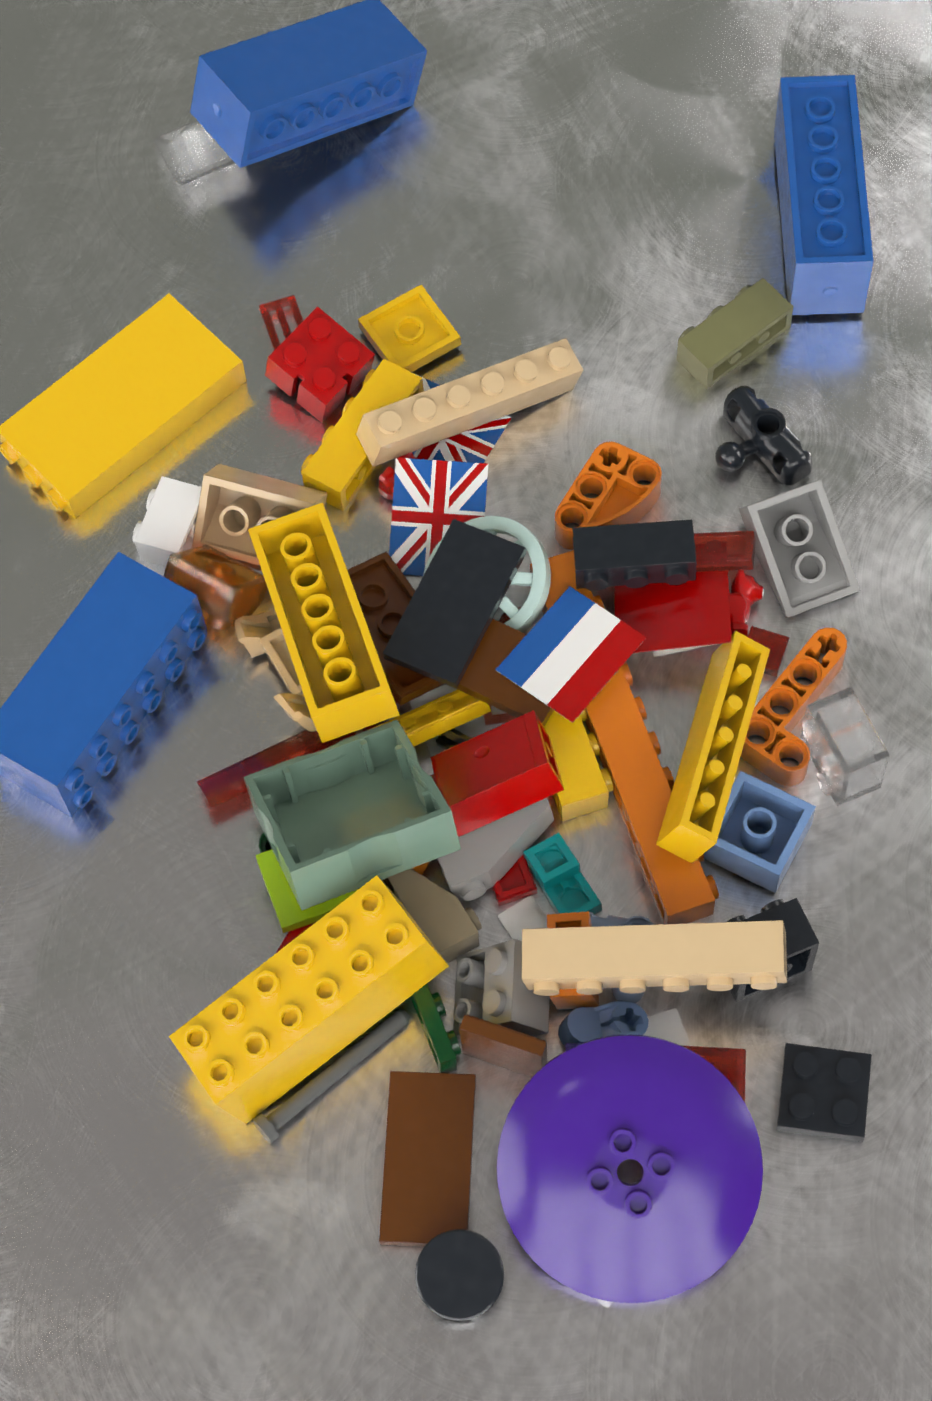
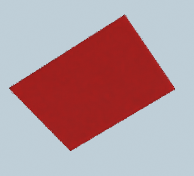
M727 543L695 547L697 565L696 580L687 581L681 585L652 583L640 588H630L626 585L614 586L615 616L647 637L634 653L731 643Z

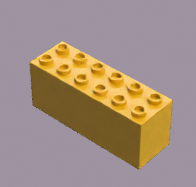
M376 875L172 1033L169 1038L214 1103L247 1124L448 968L449 965L404 905Z

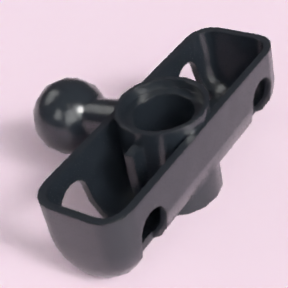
M739 386L732 390L724 401L723 414L726 421L740 435L744 442L740 444L735 442L721 444L715 453L717 465L724 471H736L742 467L746 457L756 454L784 485H794L810 475L813 464L812 455L808 451H803L798 438L786 426L784 415L777 409L770 408L764 400L757 399L755 390L749 386ZM738 405L741 410L734 421L728 410ZM777 455L779 457L783 456L787 461L781 473L774 465V459Z

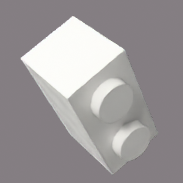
M164 476L161 477L157 489H152L148 495L146 503L147 512L143 522L138 521L133 531L132 541L136 546L140 560L184 571L193 549L192 544L201 486Z

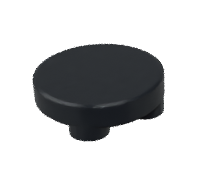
M453 1229L437 1235L423 1248L416 1263L415 1283L421 1299L435 1314L449 1320H470L485 1313L498 1299L504 1283V1266L500 1253L486 1237L467 1229Z

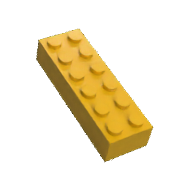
M323 502L248 529L311 718L322 743L399 716L400 714Z

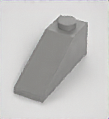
M548 799L540 800L463 836H458L461 849L437 858L451 893L458 897L459 901H471L484 895L486 890L492 888L518 861L523 852L529 849L551 825L554 817Z

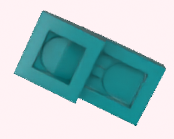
M560 833L523 852L531 871L556 914L589 911L595 915L602 911L601 901L581 873L580 863Z

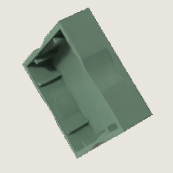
M398 720L343 739L324 750L298 756L244 776L255 815L301 910L359 889L376 875L382 880L461 849L452 811L432 777L419 765L416 750Z

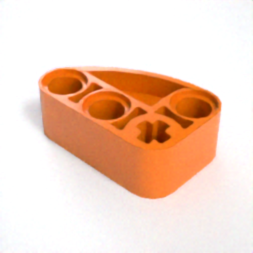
M611 441L600 444L593 451L556 509L555 539L557 543L565 549L574 550L573 529L565 526L568 523L579 524L580 526L576 528L638 523L659 500L662 471L659 464L619 443ZM641 480L649 481L650 484L641 485L637 482ZM588 493H594L598 496L595 498H588L584 495Z

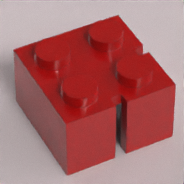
M317 306L268 356L265 376L290 397L296 392L298 377L303 380L299 384L296 402L323 423L344 401L345 393L350 395L365 379L367 373L372 369L375 354Z

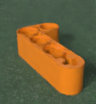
M826 627L814 633L754 707L741 757L782 786H796L804 780L807 774L810 760L809 748L801 739L793 735L791 731L843 666L847 650V640L845 635L835 628ZM820 653L825 654L821 663H819ZM799 677H806L810 679L813 683L809 685H802L798 683L795 679ZM775 706H783L787 708L790 712L786 714H778L775 713L771 708ZM752 735H759L766 740V742L761 744H755L753 742H750L748 737ZM783 758H793L799 762V765L788 767L781 760Z

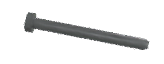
M404 1009L394 1012L271 1114L265 1117L260 1113L252 1121L262 1136L270 1144L280 1136L277 1132L279 1128L408 1024L410 1019L408 1013Z

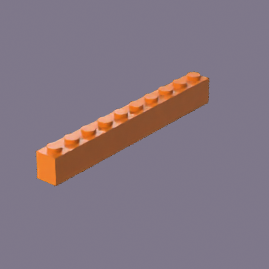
M574 550L548 558L551 569V583L548 598L542 609L543 615L569 586L604 608L599 595L593 596L592 592L586 588L576 589ZM532 563L530 564V573H533ZM625 662L585 708L587 716L585 723L589 733L593 732L600 750L599 759L602 767L607 768L614 789L612 791L663 923L687 924L713 915L715 899L719 898V892L713 876H705L701 866V862H704V855L690 863L656 845L673 789L674 779L669 767L662 768L657 756L661 754L659 741L654 731L648 732L643 721L647 719L646 710L641 697L634 698L630 686L633 685V679L628 664Z

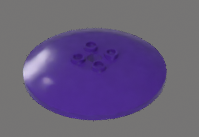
M629 1034L596 1038L580 1043L551 1059L533 1075L516 1097L505 1120L498 1147L497 1183L500 1200L506 1219L522 1248L540 1268L561 1284L581 1294L610 1302L645 1303L662 1300L681 1294L711 1277L731 1258L745 1239L758 1209L762 1191L763 1159L758 1132L754 1120L736 1088L723 1073L699 1054L682 1045L651 1036ZM634 1159L642 1165L643 1174L637 1182L625 1183L618 1177V1166L624 1160Z

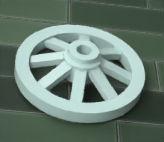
M484 516L464 522L493 535L500 533L518 539L514 543L525 547L526 551H528L533 573L517 572L510 584L531 586L525 603L519 610L505 595L499 606L511 618L504 624L524 633L541 613L550 590V563L542 543L522 524L506 517ZM441 541L437 544V546L434 548L433 552L431 553V555H430V557H429V559H428V562H427V564H426V567H425V570H424V574H425V572H426V570H427V568H428V566H429L431 560L433 559V557H434V555H435V553H436V551H437V549H438V547H439Z

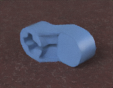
M614 1001L595 1008L581 1007L574 1009L559 1025L558 1035L564 1046L565 1043H584L596 1038L612 1035H643L648 1028L649 1020L646 1012L636 1003Z

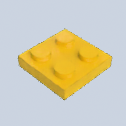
M422 284L358 318L359 328L380 357L410 372L419 369L461 345L460 335Z

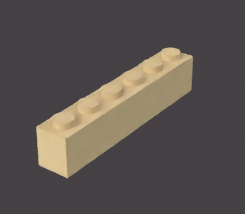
M564 338L365 413L362 416L356 435L374 467L572 391L583 372V368L568 340Z
M783 920L522 929V981L528 990H533L534 994L540 996L558 995L559 989H576V992L579 994L595 995L602 993V988H619L620 992L635 994L645 992L646 987L661 986L667 992H685L689 990V986L707 985V989L712 991H727L733 989V984H751L753 989L770 990L776 988L777 983H787L786 931Z

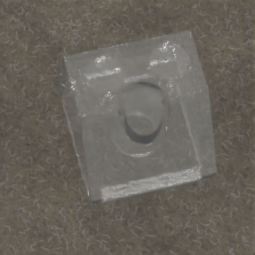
M198 121L153 138L175 182L181 185L187 184L188 188L208 181L206 175L220 170L221 174H225L239 168Z

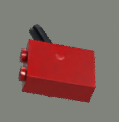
M534 710L473 738L455 728L439 735L436 739L437 745L445 751L430 757L434 772L430 776L452 811L459 837L564 790L550 736Z

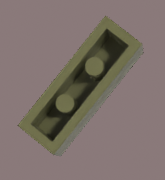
M764 278L752 286L746 285L737 293L732 301L725 306H717L710 312L706 320L696 327L691 326L680 335L677 347V361L707 390L791 327L794 306Z

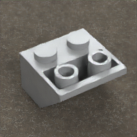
M512 939L457 956L453 1031L457 1038L460 1039L459 1028L464 1015L467 1016V1014L533 1037L548 1033L550 997L534 994L533 990H528L523 983L522 941Z

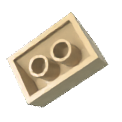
M218 464L203 475L192 548L260 566L248 529L322 502L325 507L328 492Z

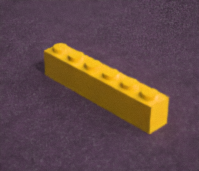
M737 631L731 635V643H723L712 653L656 843L657 846L690 863L696 861L717 843L770 652L769 648Z

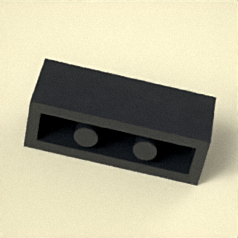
M692 519L572 528L576 589L586 588L590 591H600L610 586L624 585L630 588H640L652 583L681 585L687 581L696 580L697 560Z

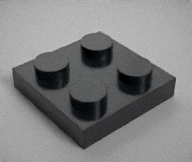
M786 1043L776 1130L863 1142L865 1138L872 1054Z

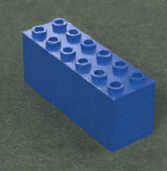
M380 0L357 2L353 5L200 55L190 113L235 164L242 168L413 106L427 49Z
M855 75L780 77L774 140L788 302L794 306L792 315L864 313L874 260Z
M117 552L0 708V776L70 817H73L78 808L85 807L90 801L94 792V786L102 775L107 776L114 768L120 750L125 744H130L136 738L140 729V723L148 712L152 713L157 709L165 688L171 681L175 682L180 677L189 655L193 650H199L204 644L208 630L197 595L126 555Z

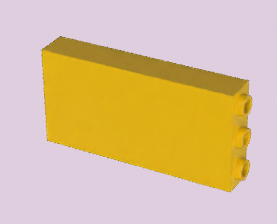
M168 293L0 425V452L11 464L17 461L23 467L22 472L34 487L37 488L41 485L47 491V498L58 511L61 512L65 509L76 519L247 381L243 361Z

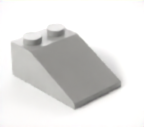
M821 479L739 508L752 547L786 618L861 591Z

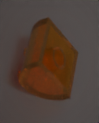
M209 545L170 554L164 572L165 578L197 595L201 610L210 614L207 622L221 630H229L230 626L235 627V620L242 616H251L261 603L268 589L262 574Z

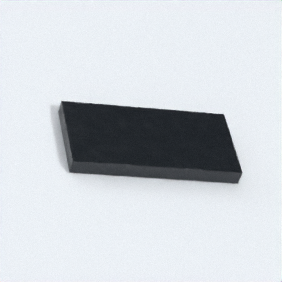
M453 519L383 651L384 659L457 689L526 555V548Z

